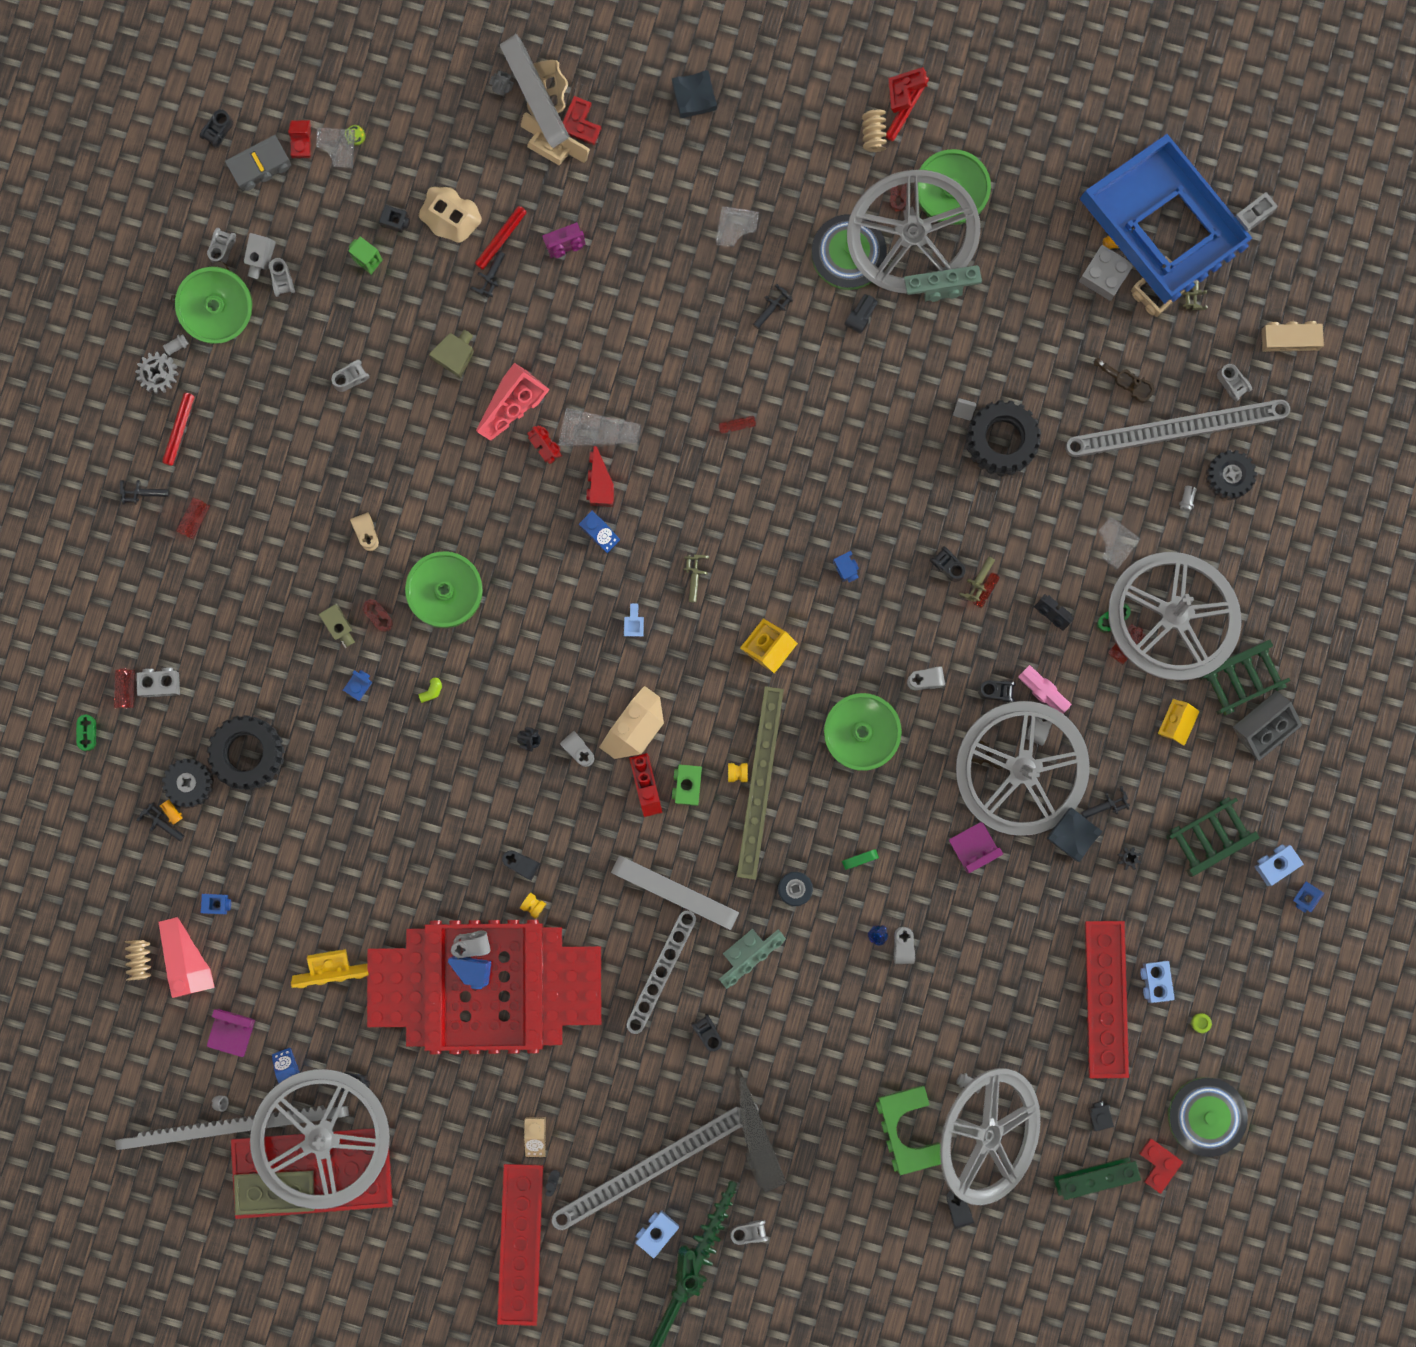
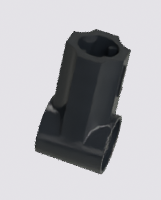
M864 294L856 309L848 316L844 325L861 334L868 324L869 317L877 306L878 301L874 297Z

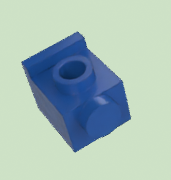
M851 551L833 560V564L842 581H848L849 583L859 578L857 575L858 565L854 559H850L852 557Z
M1305 882L1293 900L1297 903L1295 907L1304 913L1307 910L1312 912L1325 893L1310 883ZM1308 895L1312 897V901L1309 903L1305 901V897Z
M202 894L201 913L227 915V911L231 910V899H228V895ZM216 901L221 902V906L219 908L215 907Z

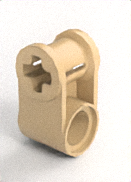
M369 512L351 518L352 526L360 544L367 551L375 550L378 547L379 541ZM369 537L371 538V544H367V538Z

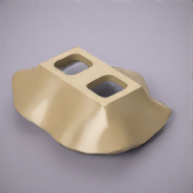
M546 60L534 63L545 88L546 80L554 77L555 86L546 90L550 97L557 95L558 103L555 105L558 113L565 108L564 93L568 87V81L559 69V62L557 60ZM527 102L528 111L530 112V114H531L532 116H534V114H533V112H532V110H531V108H530V106H529V104H528V102Z
M449 187L429 188L426 200L419 212L420 219L430 227L435 235L458 243L466 240L482 220L476 204L471 200L461 199L457 192ZM439 200L447 203L443 213L434 210V206ZM454 210H458L463 214L458 223H454L449 219Z

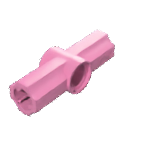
M1030 665L1018 676L1032 690V694L1043 704H1047L1062 714L1072 705L1057 691L1056 686L1052 682L1043 678Z

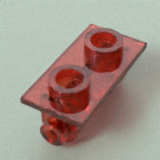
M193 497L176 532L194 539L210 505Z
M1131 624L1127 628L1136 645L1146 636L1143 633V629L1138 626L1135 627ZM1117 643L1108 652L1110 656L1122 665L1128 659Z
M115 670L114 708H134L135 670Z

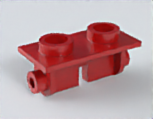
M534 426L532 427L533 430L527 433L528 439L536 449L542 445L543 448L538 452L545 462L552 464L555 458L563 456L560 453V447L555 442H552L548 431L544 427Z

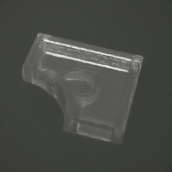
M317 128L316 147L322 148L329 153L333 167L353 168L355 130Z
M722 206L716 244L734 247L736 241L742 235L748 232H756L759 212Z
M1111 516L1098 531L1105 542V552L1102 559L1116 570L1141 540Z

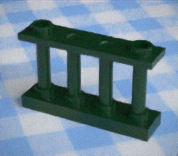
M1271 640L1227 659L1216 670L1200 677V680L1206 678L1207 681H1210L1223 707L1216 711L1217 715L1223 713L1226 716L1235 711L1234 707L1274 688L1276 691L1287 687L1285 683L1289 682L1290 679L1281 680L1268 654L1270 653L1269 648L1273 647ZM1256 654L1262 657L1274 682V685L1265 689L1251 662V657ZM1239 662L1245 666L1257 690V693L1248 697L1234 671V665ZM1222 670L1228 674L1240 699L1231 705L1217 679V673Z
M1227 797L1219 802L1220 806L1182 828L1177 826L1169 831L1170 835L1166 836L1167 839L1176 838L1190 862L1189 866L1191 868L1186 870L1189 877L1199 874L1260 838L1256 831L1250 833L1249 830H1246L1232 807V804L1238 801L1237 798L1230 799ZM1223 809L1226 810L1240 834V839L1235 842L1229 839L1215 815ZM1206 819L1210 820L1223 842V849L1218 852L1216 849L1213 850L1199 826V823ZM1190 828L1193 829L1207 853V858L1203 861L1195 857L1182 835L1183 832Z
M1129 1157L1053 1176L1058 1196L1063 1195L1064 1200L1141 1181L1136 1160L1130 1161Z

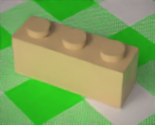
M1308 321L1305 324L1287 322L1286 325L1270 322L1262 329L1263 352L1319 351L1324 346L1323 324H1317L1316 321Z

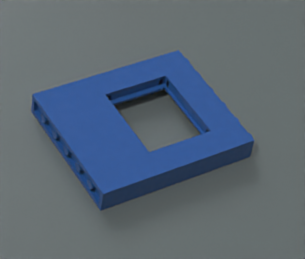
M1168 134L1088 188L1079 198L1164 304L1170 300L1172 302L1176 301L1182 296V291L1188 292L1195 286L1194 283L1196 281L1202 282L1209 276L1208 273L1210 271L1216 272L1222 267L1221 263L1231 261L1236 256V252L1242 253L1249 247L1247 243L1252 239L1250 234ZM1179 195L1210 235L1169 263L1138 223Z

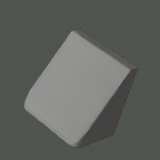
M959 398L953 415L971 420L976 403Z

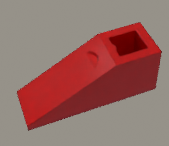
M594 446L593 451H590L589 463H592V470H588V481L591 482V489H587L586 500H590V506L613 507L614 484L597 446Z
M648 753L630 757L644 817L663 813Z

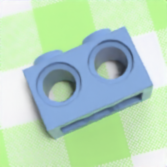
M1169 961L1144 963L1143 968L1140 969L1141 978L1145 980L1146 985L1143 988L1144 998L1148 999L1149 1003L1175 1000ZM1153 967H1157L1160 972L1156 978L1151 975ZM1157 986L1162 989L1160 997H1156L1153 993L1154 988Z

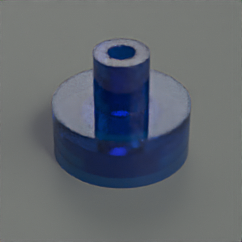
M883 925L873 926L868 932L869 940L875 945H883L888 939L887 928Z

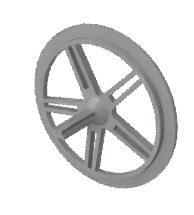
M908 170L894 173L873 184L855 204L847 226L848 248L858 270L877 286L898 293H907L904 278L896 277L889 273L911 245H917L939 271L966 267L976 252L980 238V218L976 205L969 193L948 176L928 170ZM914 182L915 211L913 207L910 208V183ZM918 182L932 184L946 190L958 201L961 207L921 219L919 217ZM907 183L906 210H903L904 221L865 214L872 202L882 193L895 186ZM959 214V215H957V216H954V217H952V218H949V219L944 220V221H942V222H939V223H937V224L931 225V223H933V222H936V221H939V220H941V219H944V218H947V217H950V216ZM966 218L964 242L957 255L948 263L927 237V234ZM863 219L871 220V221H876V222H881V223H886V224H891V225H895V227L892 228V227H888V226H884V225H880V224H876V223L864 221ZM861 226L900 235V238L879 268L868 259L863 250L860 240ZM928 243L945 264V267H942L923 245ZM900 245L903 246V248L895 257V259L891 262V264L888 266L885 272H883V269L886 267V265L893 257V255L900 247Z
M1163 552L1144 557L1123 572L1110 596L1108 608L1109 623L1118 647L1133 664L1153 676L1182 681L1200 678L1220 667L1229 658L1238 642L1241 632V611L1233 588L1216 568L1192 555ZM1162 565H1176L1170 602H1165L1131 586V584L1138 576L1149 569ZM1181 565L1183 566L1181 595L1176 596L1179 568ZM1187 567L1200 572L1211 580L1222 594L1225 602L1190 606L1194 598L1189 597V594H1185ZM1128 590L1131 591V592H1133V593H1135V594H1137V595H1140V596H1142V597H1144V598H1146V599H1148V600H1150V601H1152V602H1154V603L1159 604V606L1156 607V606L1150 604L1149 602H1147V601H1145V600H1143V599H1141V598H1139V597H1137V596L1131 594L1130 592H1128ZM1125 597L1162 616L1160 622L1138 645L1132 640L1125 625L1123 613ZM1227 607L1225 610L1195 614V610ZM1228 614L1226 636L1218 650L1210 657H1207L1189 624V620ZM1162 626L1165 630L1142 651L1140 647ZM1172 628L1177 630L1196 663L1191 665L1166 664L1153 659L1146 652ZM1185 631L1189 633L1203 661H1201V659L1199 658L1198 654L1196 653L1195 649L1193 648L1192 644L1190 643L1189 639L1184 633Z
M1031 701L1006 703L983 714L965 734L956 760L957 784L966 806L985 825L1010 835L1038 834L1055 827L1069 808L1075 810L1080 803L1089 779L1087 747L1076 726L1058 710ZM1024 715L1017 757L1014 758L978 743L982 736L998 722L1010 717ZM1028 715H1030L1031 724L1029 735V747L1028 750H1024ZM1035 716L1046 719L1056 725L1066 735L1074 752L1035 760L1032 757ZM976 746L1006 758V763L1004 764L976 751ZM973 753L1010 770V775L984 805L979 800L972 784L971 761ZM1075 756L1076 758L1043 767L1042 762ZM1076 763V777L1072 790L1063 804L1054 811L1037 779L1040 776L1039 772ZM1010 782L1012 786L994 804V806L990 810H988V806L994 801V799ZM1020 783H1024L1045 817L1030 822H1014L1000 818L993 814V812ZM1033 785H1037L1051 811L1050 815L1047 814L1033 791Z
M998 1068L980 1074L961 1091L947 1116L941 1138V1167L950 1190L959 1199L969 1204L986 1205L1006 1196L1023 1178L1033 1159L1040 1133V1108L1032 1085L1020 1073L1010 1069ZM999 1082H1005L1016 1090L1023 1106L997 1121ZM986 1085L982 1125L978 1126L957 1118L966 1101L978 1089ZM1025 1121L1023 1142L1015 1162L1011 1165L1001 1144V1138ZM952 1133L975 1139L977 1142L959 1179L954 1172L951 1161ZM996 1150L998 1151L1003 1163L1001 1162L998 1154L996 1153ZM989 1152L1003 1177L987 1188L970 1189L969 1187Z
M326 1069L309 1070L283 1080L268 1093L260 1104L251 1128L250 1148L252 1159L263 1182L283 1200L304 1208H332L357 1198L376 1180L388 1154L389 1126L386 1114L378 1098L361 1081L339 1071ZM331 1084L338 1086L319 1125H314L289 1104L284 1097L294 1090L307 1085ZM341 1088H344L345 1091L332 1121L329 1122L326 1120ZM348 1091L360 1099L369 1111L374 1123L376 1139L339 1135L332 1132ZM281 1101L307 1125L304 1128L301 1127L278 1103ZM276 1107L305 1135V1140L268 1162L264 1147L265 1128L272 1111ZM340 1139L375 1143V1147L339 1144ZM343 1148L374 1151L365 1172L353 1184L336 1192L330 1149ZM297 1149H303V1153L274 1169L271 1168V1165ZM311 1152L315 1153L325 1195L299 1192L286 1185L275 1172ZM325 1158L327 1159L331 1182V1194H328L321 1159Z

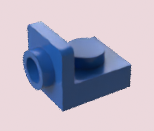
M354 670L353 676L343 691L360 701L372 684V681L369 680L370 675L362 670L358 673Z

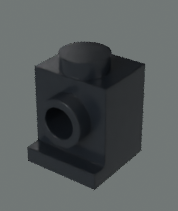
M385 205L379 223L382 228L403 233V230L409 227L410 218H408L407 211ZM395 219H399L398 224L393 223V221Z

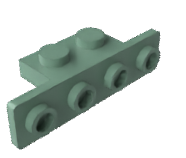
M970 266L905 276L904 282L908 295L924 293L925 301L935 302L944 298L954 299L962 296L963 286L981 284L982 278L979 266Z
M753 929L750 930L723 953L733 967L719 978L720 982L726 989L735 985L738 979L744 974L749 973L760 961L765 960L774 949L779 948L786 938L777 930L765 941H762Z

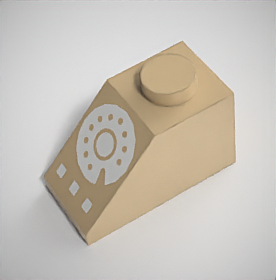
M546 1117L525 1118L524 1140L526 1157H545Z

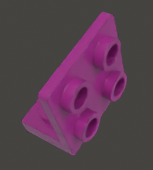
M577 222L542 235L550 258H560L566 252L571 250L573 252L578 251L586 245L583 231H580Z
M983 822L949 839L967 874L1003 855L1001 849L995 845Z
M214 1009L212 1017L215 1020L207 1047L244 1057L255 1019L221 1009Z

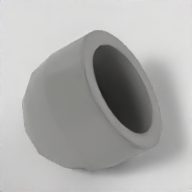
M218 1095L212 1099V1108L214 1110L224 1112L227 1109L229 1101L226 1096Z

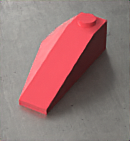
M514 363L501 380L476 431L491 441L506 430L511 422L523 417L524 412L531 407L535 408L550 389L528 371Z
M176 917L158 922L172 998L215 988L208 964L202 958L198 948L192 942L179 918Z

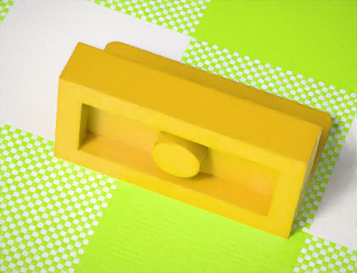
M1173 699L1158 734L1173 739L1181 745H1185L1199 710L1189 703Z

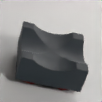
M709 70L690 76L672 78L680 119L717 111Z
M1069 808L1047 839L1075 861L1080 862L1090 846L1103 831L1085 819L1076 810Z

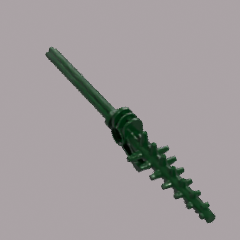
M732 1180L729 1181L728 1188L725 1192L721 1193L722 1199L720 1203L714 1204L716 1208L714 1214H707L710 1222L708 1225H700V1228L704 1230L702 1237L693 1236V1239L698 1242L696 1248L690 1249L686 1245L680 1247L675 1276L676 1289H673L671 1292L673 1297L649 1347H662L682 1303L687 1302L694 1295L700 1296L701 1292L699 1290L704 1287L702 1284L707 1281V1278L699 1274L702 1265H713V1262L706 1258L710 1257L709 1253H717V1250L710 1246L715 1245L714 1241H721V1238L717 1237L716 1234L719 1233L718 1229L724 1230L725 1228L720 1223L729 1216L725 1212L733 1204L730 1200L734 1196L733 1194H736L735 1189L738 1183Z

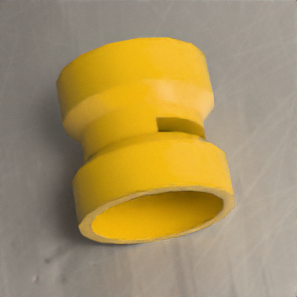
M728 763V782H735L736 780L748 782L747 763H741L740 766Z
M530 893L520 906V909L524 912L528 911L531 917L536 919L546 906V903L542 900H537L536 896Z

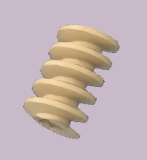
M870 110L862 115L864 121L862 124L864 127L863 134L865 135L863 137L864 150L869 152L886 150V147H882V145L886 144L887 140L881 139L886 136L885 132H881V130L886 129L885 125H881V123L886 122V118L880 117L885 115L886 111Z
M144 940L125 941V943L130 944L125 950L131 952V954L125 956V958L131 960L125 964L127 967H131L130 970L126 971V974L132 975V977L126 980H142L150 977L151 974L145 972L151 968V966L145 964L151 960V958L145 957L146 954L150 953V950L145 949L150 943Z

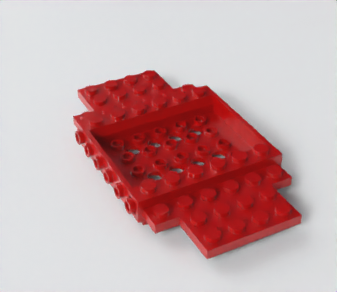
M455 920L443 925L442 921H430V925H425V929H406V948L367 949V970L369 973L367 976V1027H406V1047L425 1046V1051H430V1054H441V1051L449 1050V1054H461V1050H469V1054H480V1050H488V1054H500V1050H508V1054H517L519 1050H527V1053H539V1050L544 1049V1045H563V1025H602L601 946L562 947V927H543V924H539V920H527V924H519V920H508V924H500V920H488V924H480V920H469V924H461V920ZM483 930L487 932L491 951L486 955L471 956V958L491 961L489 984L482 987V989H472L471 985H466L461 981L448 963V958L454 956L451 952V947L457 935ZM503 951L508 952L510 955V960L507 963H502L499 960V954ZM507 971L510 974L508 982H501L499 980L500 972ZM503 990L508 991L510 994V999L507 1002H502L499 999V993ZM463 991L470 992L471 999L469 1002L461 1001L460 994ZM464 1010L471 1013V1019L468 1022H463L460 1019V1014ZM502 1010H507L510 1013V1018L506 1022L499 1019V1013Z

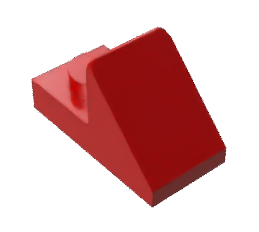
M310 120L291 121L288 131L291 137V158H311Z

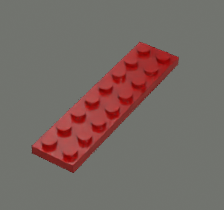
M1085 921L1089 1078H1129L1125 921Z
M504 1164L497 1324L537 1326L543 1165Z

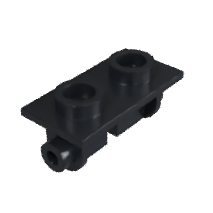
M1044 594L1034 608L1053 622L1056 627L1064 631L1074 619L1072 613L1063 606L1057 610L1056 607L1059 603L1050 595Z

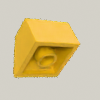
M763 618L740 649L763 667L775 673L798 643L786 631Z

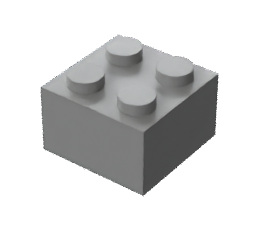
M1101 245L1079 282L1111 301L1133 265L1130 261Z

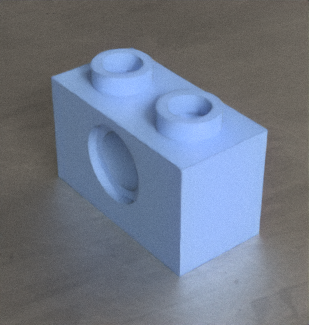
M1282 844L1273 850L1275 852L1270 857L1265 855L1258 860L1259 864L1255 868L1267 886H1272L1304 865L1291 845L1284 846ZM1275 859H1279L1282 862L1280 869L1275 868Z
M662 1210L659 1214L655 1212L648 1220L650 1225L646 1229L642 1228L636 1235L638 1238L636 1244L653 1258L656 1257L679 1228V1225ZM653 1228L661 1230L662 1235L659 1238L651 1236L650 1232Z

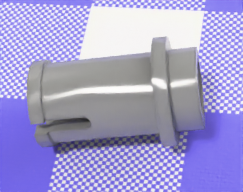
M182 334L181 336L177 335V338L164 344L163 347L170 356L181 348H187L186 345L189 343Z
M1185 486L1182 501L1179 502L1181 510L1191 511L1194 508L1193 501L1197 489L1195 487L1192 489V486Z
M960 1073L956 1084L960 1088L966 1087L973 1078L968 1077L966 1073Z

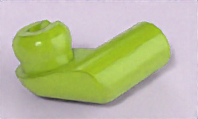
M432 678L428 691L418 694L421 703L439 696L442 689V683L439 678Z

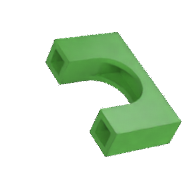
M921 1085L878 1097L879 1102L876 1103L878 1113L883 1114L884 1121L881 1122L883 1132L888 1133L889 1140L886 1143L889 1152H893L895 1158L891 1160L894 1172L898 1171L899 1175L940 1165L941 1144L939 1142L919 1148H911L902 1144L897 1136V1123L903 1114L914 1109L929 1106L925 1086Z

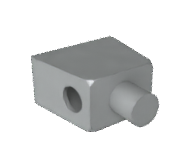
M249 234L244 263L250 266L248 277L259 279L261 269L268 270L276 241L268 237Z

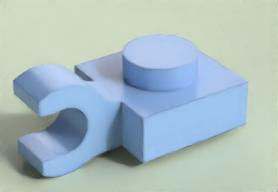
M630 604V617H624V636H644V617H638V604Z

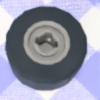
M790 872L784 875L778 885V894L781 900L790 906H801L807 903L813 893V884L810 878L801 872Z

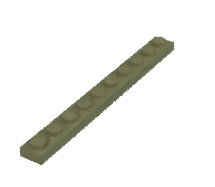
M766 686L764 688L737 877L756 880L784 689Z

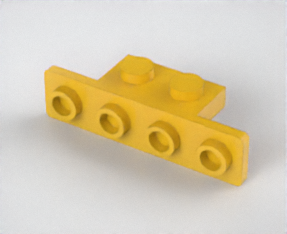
M346 949L308 955L307 961L310 973L293 975L291 987L305 988L308 985H323L332 981L342 982L350 978L361 979L369 975L367 963L350 966Z

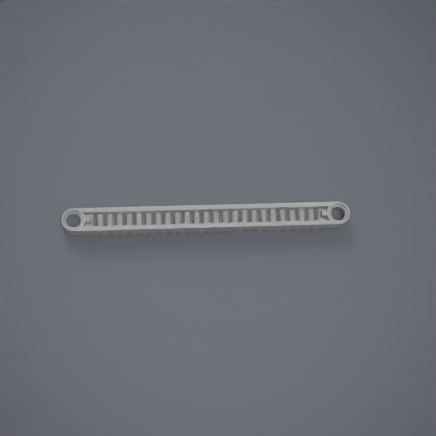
M1274 400L1070 438L1066 443L1065 450L1069 456L1079 457L1264 424L1284 419L1290 413V405L1285 400ZM1282 405L1285 409L1284 414H1277L1275 407ZM1072 442L1079 443L1081 446L1080 451H1072L1070 444Z
M745 1101L557 1210L552 1217L553 1226L558 1230L569 1228L751 1122L758 1115V1106L753 1101ZM751 1105L754 1107L755 1111L752 1116H746L743 1113L745 1106ZM559 1214L566 1215L567 1223L565 1225L557 1223L556 1217Z
M320 1105L318 1108L313 1106L310 1109L308 1107L303 1108L302 1111L300 1108L296 1110L312 1122L322 1120L327 1108L325 1109L323 1105ZM348 1106L341 1107L337 1118L349 1116ZM337 1107L331 1108L327 1119L333 1118ZM287 1111L297 1123H305L293 1111ZM274 1112L271 1113L266 1128L291 1125L292 1123L281 1112L279 1114ZM252 1115L248 1118L246 1116L241 1117L240 1120L234 1118L232 1121L227 1119L217 1122L212 1121L209 1124L205 1122L201 1125L197 1123L193 1126L190 1124L185 1127L143 1131L136 1137L115 1140L116 1150L251 1131L254 1116Z

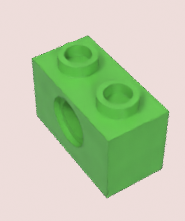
M362 237L353 240L349 246L348 252L353 261L370 274L383 261L379 251Z
M679 765L678 769L674 770V780H677V788H673L672 799L675 800V804L698 806L702 767ZM684 780L692 782L690 790L682 789L681 783Z

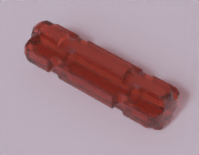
M748 416L746 419H735L729 421V423L722 422L719 423V430L723 434L729 430L732 432L745 429L747 426L749 428L756 426V420L754 416Z
M991 573L989 575L988 581L983 585L986 591H982L979 596L980 602L976 601L973 603L979 608L984 606L985 600L988 599L995 587L994 584H997L1000 579L997 574Z

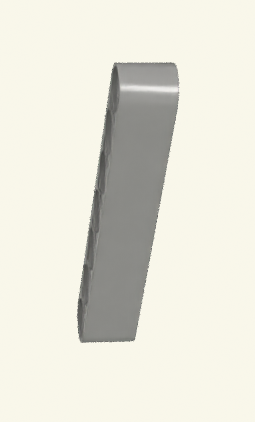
M514 34L501 43L500 47L547 142L554 148L567 140L569 135L524 44L517 34Z
M620 855L611 871L612 874L729 930L732 929L739 915V912Z
M684 911L679 915L627 1021V1029L633 1034H638L644 1029L695 925L696 917L691 911ZM690 914L693 917V922L690 925H684L682 923L683 915ZM677 931H681L684 934V940L680 943L675 942L673 939V935ZM667 949L675 951L676 956L673 960L665 958L664 954ZM660 966L667 969V975L663 978L658 977L656 974V969ZM650 984L658 986L659 990L656 995L648 993L647 988ZM644 1001L650 1005V1009L646 1013L639 1010V1004ZM633 1019L641 1022L639 1030H633L630 1027V1022Z

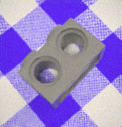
M1265 192L1235 217L1246 231L1249 232L1270 216L1278 206Z
M162 668V671L154 672V669H142L141 673H137V696L160 697L180 695L179 672L173 671V668ZM171 677V685L165 687V678ZM152 678V685L146 688V679Z

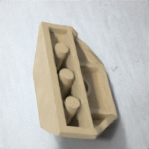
M644 686L610 729L599 748L614 759L642 754L664 724L660 697Z

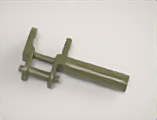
M1196 281L1194 283L1195 286L1191 289L1192 292L1183 293V296H1186V304L1183 307H1186V309L1192 308V310L1208 309L1207 306L1202 307V305L1197 304L1196 296L1207 294V290H1199V281ZM1190 296H1194V304H1190Z
M694 554V557H690L691 555L684 557V559H687L686 568H683L686 573H689V571L693 572L691 574L689 602L691 603L697 602L699 575H708V572L697 570L698 560L703 558L709 559V556ZM691 560H695L694 569L690 568Z
M987 558L975 581L967 579V582L972 583L974 588L970 594L960 592V597H964L971 602H980L979 596L982 591H986L981 584L995 561L993 558ZM976 588L979 589L976 595L973 596V593L975 592Z

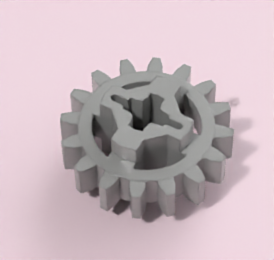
M158 352L155 353V356L148 353V359L142 357L143 363L137 364L140 370L135 371V373L140 375L136 378L138 382H142L140 386L143 389L147 387L146 390L148 392L154 390L156 394L159 393L160 389L165 393L166 387L172 389L171 382L176 383L177 381L174 379V376H178V372L174 371L177 365L172 364L173 359L171 357L167 359L165 353L160 356ZM166 364H167L168 369H169V374L166 373V371H165V369H166ZM145 372L148 373L149 376L148 382L145 377Z

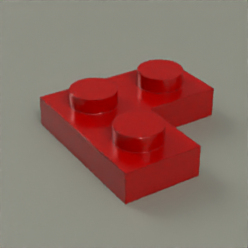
M924 67L888 78L891 110L896 113L911 108L910 92L927 87L926 70Z
M574 96L563 120L565 129L569 136L595 145L602 128L585 120L592 104Z
M1150 1138L1139 1153L1155 1165L1144 1182L1161 1194L1183 1161Z

